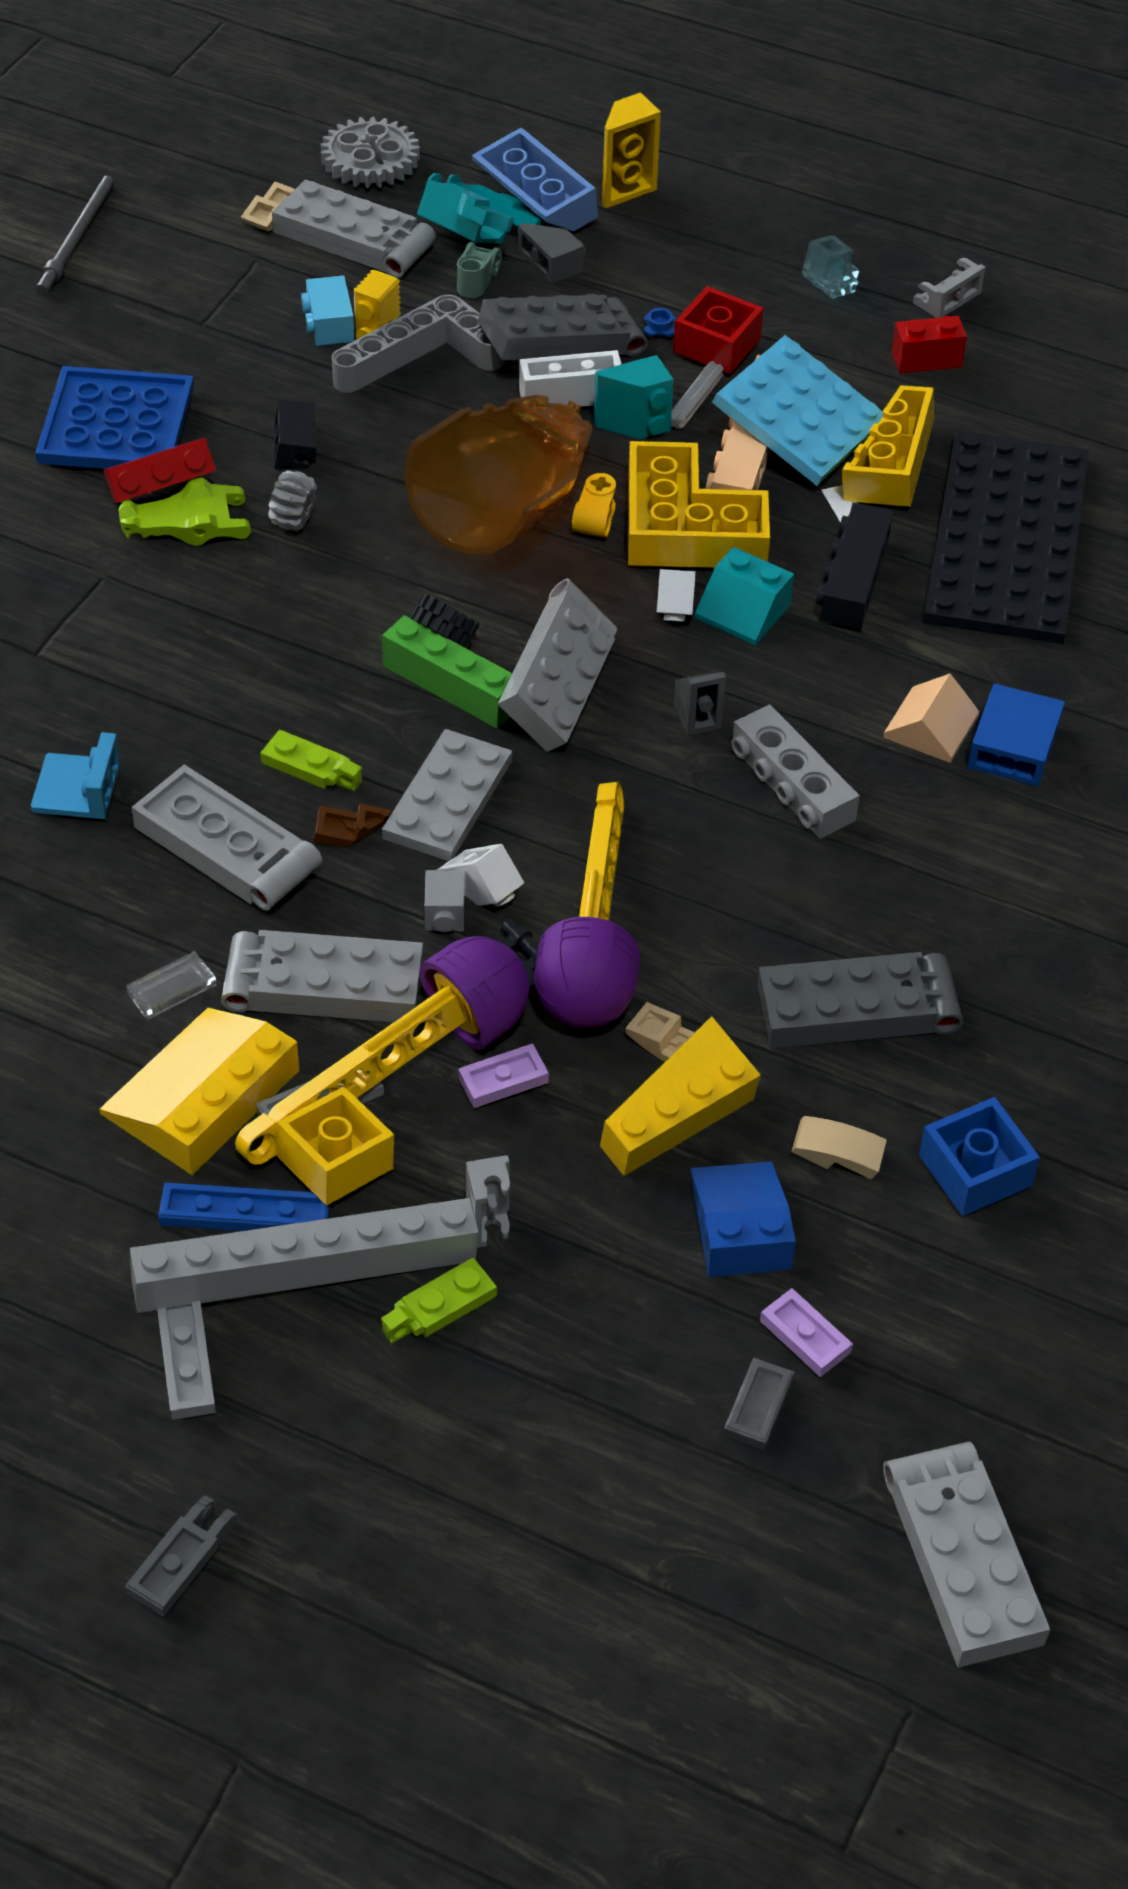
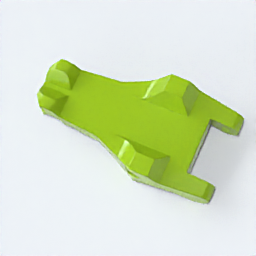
M203 477L191 479L183 490L167 499L140 505L127 500L123 501L118 509L121 529L128 539L134 533L141 534L143 538L150 535H171L191 545L199 546L215 537L225 536L245 539L251 534L249 521L246 519H230L227 505H242L245 502L244 490L239 486L210 484Z

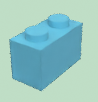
M334 276L306 279L307 293H301L303 313H305L307 333L314 334L316 346L353 342L354 319L345 277Z

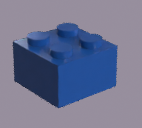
M996 1097L924 1126L919 1152L920 1158L962 1217L1032 1187L1040 1159Z

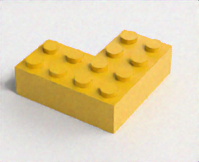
M630 441L628 471V565L715 568L732 547L768 562L770 544L768 491L699 489L698 443Z

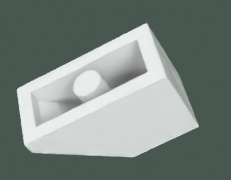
M660 569L657 613H664L663 620L685 622V615H692L696 572Z
M503 844L464 850L437 869L464 871L465 896L477 906L494 904L495 907L504 905L515 897L513 891L524 884Z

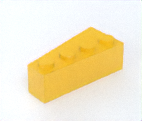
M900 385L882 411L883 417L879 423L873 424L865 443L859 444L854 451V458L851 463L847 462L842 469L843 500L911 507L934 423V388Z
M711 1016L605 1121L600 1147L621 1174L625 1176L754 1100L761 1075Z

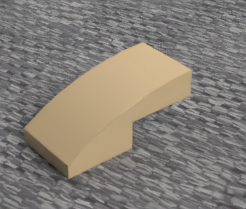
M274 182L264 197L256 195L241 216L242 222L266 231L272 230V211L295 189Z
M646 1002L626 1027V1034L648 1052L665 1062L695 1033L682 1027L681 1016Z
M803 1116L800 1120L791 1152L826 1169L836 1162L872 1179L879 1172L887 1140L848 1124L823 1118Z

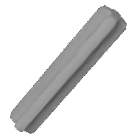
M712 361L706 365L672 409L671 427L680 430L686 425L723 377L722 371L724 367L721 364H716Z

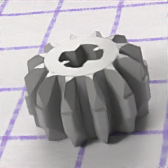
M289 470L279 476L271 493V501L268 504L270 507L268 515L272 524L278 525L279 528L285 530L291 529L294 531L303 529L306 526L307 520L310 519L311 511L314 509L313 505L316 499L317 486L314 478L306 476L305 473Z

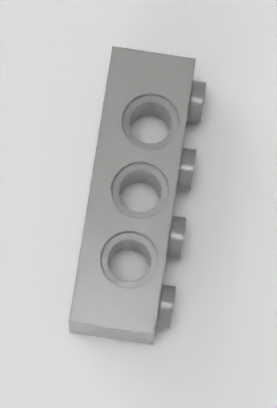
M770 704L734 721L731 744L735 754L739 758L744 759L754 769L756 776L761 781H765L776 792L779 800L783 804L788 805L798 815L801 823L806 828H810L821 839L856 821L860 795Z

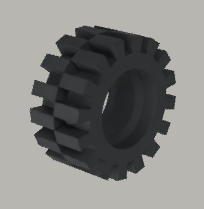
M423 593L410 617L412 620L466 649L480 626L472 618L426 593Z

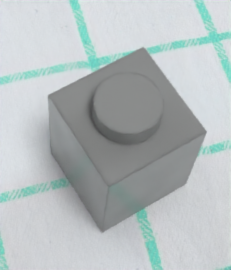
M426 870L425 931H464V871Z

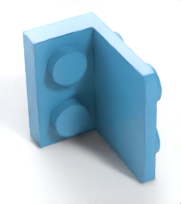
M101 732L98 746L91 748L90 757L47 753L31 802L32 812L105 819L121 765L116 734Z

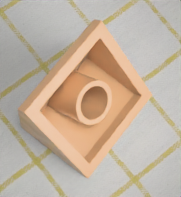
M950 673L913 686L885 730L883 738L951 763L979 717L980 711Z

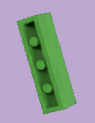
M405 615L382 635L383 666L497 729L510 718L498 705V702L512 675L511 672Z

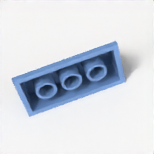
M522 127L472 155L474 162L546 222L576 231L598 218L596 188Z

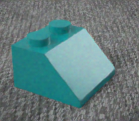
M657 355L595 371L594 425L597 428L636 439H644L670 432L674 379Z
M732 547L715 566L695 612V618L756 646L791 605L794 573Z

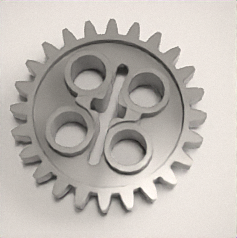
M359 117V123L347 120V126L337 124V131L329 129V136H323V143L320 145L322 165H325V171L332 172V178L334 179L342 176L343 184L352 180L354 187L360 183H365V187L369 188L371 183H376L380 188L384 181L390 185L394 184V178L403 181L404 174L412 175V168H417L418 161L420 160L419 140L415 139V133L408 132V126L398 128V121L387 124V118L376 122L375 117H371L370 121L365 122L362 117Z

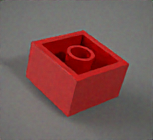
M706 286L675 320L673 352L705 365L714 361L716 364H721L724 367L723 372L731 374L760 341L764 308Z

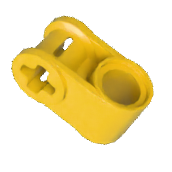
M596 473L587 478L580 499L574 508L572 532L607 538L616 508V503L613 499L616 491V481L612 476L605 473Z

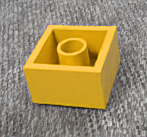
M344 1086L276 1122L277 1157L326 1206L393 1169L394 1134Z

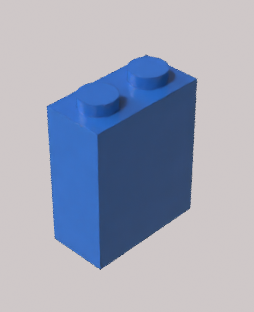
M994 683L972 742L968 768L1039 787L1060 727L1065 701Z

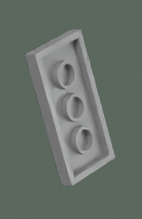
M445 729L382 828V839L446 861L453 859L511 764L512 750Z

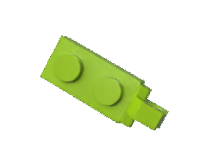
M280 729L260 753L263 764L323 789L328 785L334 786V784H337L355 792L362 783V767L351 762L349 758Z
M471 1258L402 1297V1299L394 1304V1310L381 1318L382 1332L391 1344L411 1332L415 1336L423 1334L427 1337L495 1298L497 1286L477 1261Z

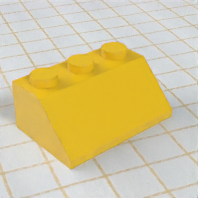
M641 92L615 101L605 125L602 206L605 209L657 190L661 111Z

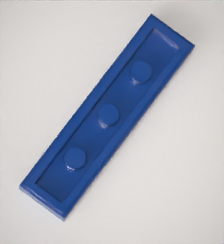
M165 1182L158 1220L159 1225L248 1231L329 1219L331 1204L326 1206L313 1192Z

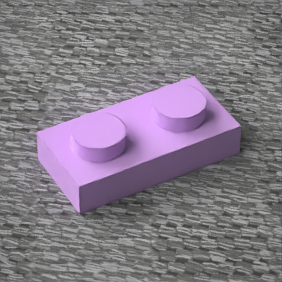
M532 1043L458 1068V1079L473 1108L549 1083V1073Z
M793 1288L761 1312L760 1322L819 1377H822L852 1351L853 1343Z

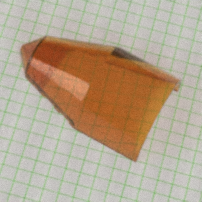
M531 395L507 400L505 406L501 407L488 403L484 404L482 410L474 412L469 407L462 408L412 440L407 452L404 481L409 504L422 526L447 547L466 554H492L514 542L558 509L573 488L593 429L589 421H583L579 414L580 405L570 400L567 405L548 403V396Z

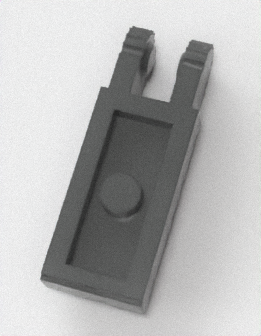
M208 1496L201 1497L185 1517L181 1516L128 1581L125 1586L127 1595L164 1617L217 1551L219 1544L223 1543L228 1534L234 1529L238 1515L230 1509H226L209 1530L205 1531L201 1527L214 1510L215 1502Z

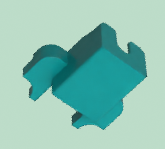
M433 173L429 177L417 212L418 216L475 243L502 244L506 233L510 232L512 224L517 226L522 223L540 225L542 221L538 218L539 215L528 210L527 205L517 197L497 193L482 185L461 183L458 175L451 174L448 177L447 183H441L442 175L439 173Z

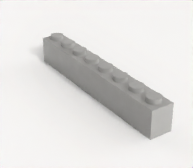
M470 1198L132 1247L130 1248V1267L137 1313L153 1311L164 1307L172 1308L192 1305V1302L196 1301L205 1303L462 1264L471 1258L476 1260L479 1231Z

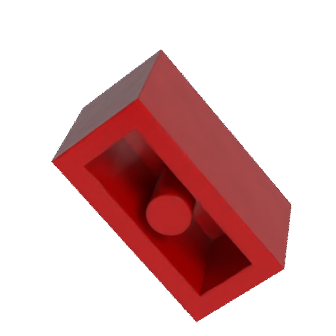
M959 316L895 322L891 353L899 374L962 367L967 335Z

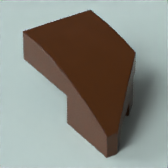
M359 803L357 813L319 805L313 843L352 847L384 825L390 817L391 810Z

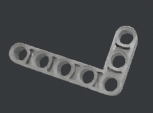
M442 295L336 350L332 354L333 386L336 390L344 393L357 391L445 343H448L483 370L495 371L500 369L504 365L505 360L500 358L479 324L478 318L480 313L457 296Z

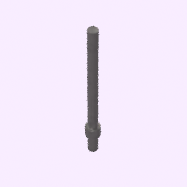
M103 177L55 257L46 263L42 270L43 276L36 286V291L40 295H46L53 283H57L65 271L64 265L115 183L112 177Z

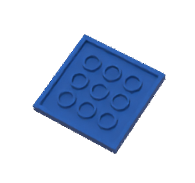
M62 366L35 452L37 464L107 469L178 446L194 389L193 376Z

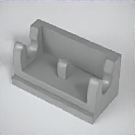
M967 258L957 260V264L964 267L965 271L962 272L956 269L950 277L935 286L929 282L920 283L918 287L926 292L916 294L913 303L936 318L944 317L982 292L985 266L977 265Z
M508 1155L466 1162V1198H470L479 1231L477 1248L487 1246V1231L485 1227L489 1224H497L501 1228L500 1234L503 1239H507L509 1235L510 1225L507 1210H509L510 1162Z

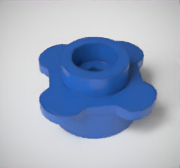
M653 309L644 317V322L647 323L644 333L647 336L657 338L674 336L675 328L673 324L676 317L667 309Z

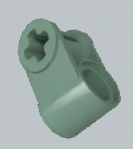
M474 242L467 244L464 253L457 261L458 294L465 298H477L484 294L493 277L499 272L502 261L501 249L494 248L490 250L477 247Z

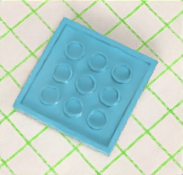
M786 335L722 388L712 401L715 406L816 486L852 454L860 443L862 444L867 440L870 428L874 423H879L883 417L882 411L874 403L867 400L853 389L849 383L843 381L822 362L815 359Z

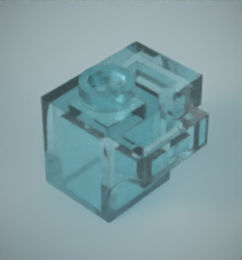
M834 235L810 241L801 274L811 281L816 288L821 289L831 298H835L856 291L859 269L851 264L854 250Z

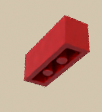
M200 438L104 469L103 471L113 501L118 503L214 472L216 468L206 438Z

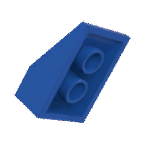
M772 1161L690 1168L708 1277L792 1270L796 1241L789 1206Z

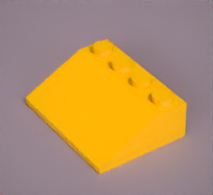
M207 1008L99 1109L100 1114L193 1175L257 1113L256 1103L273 1097L300 1071L297 1041L266 1021Z

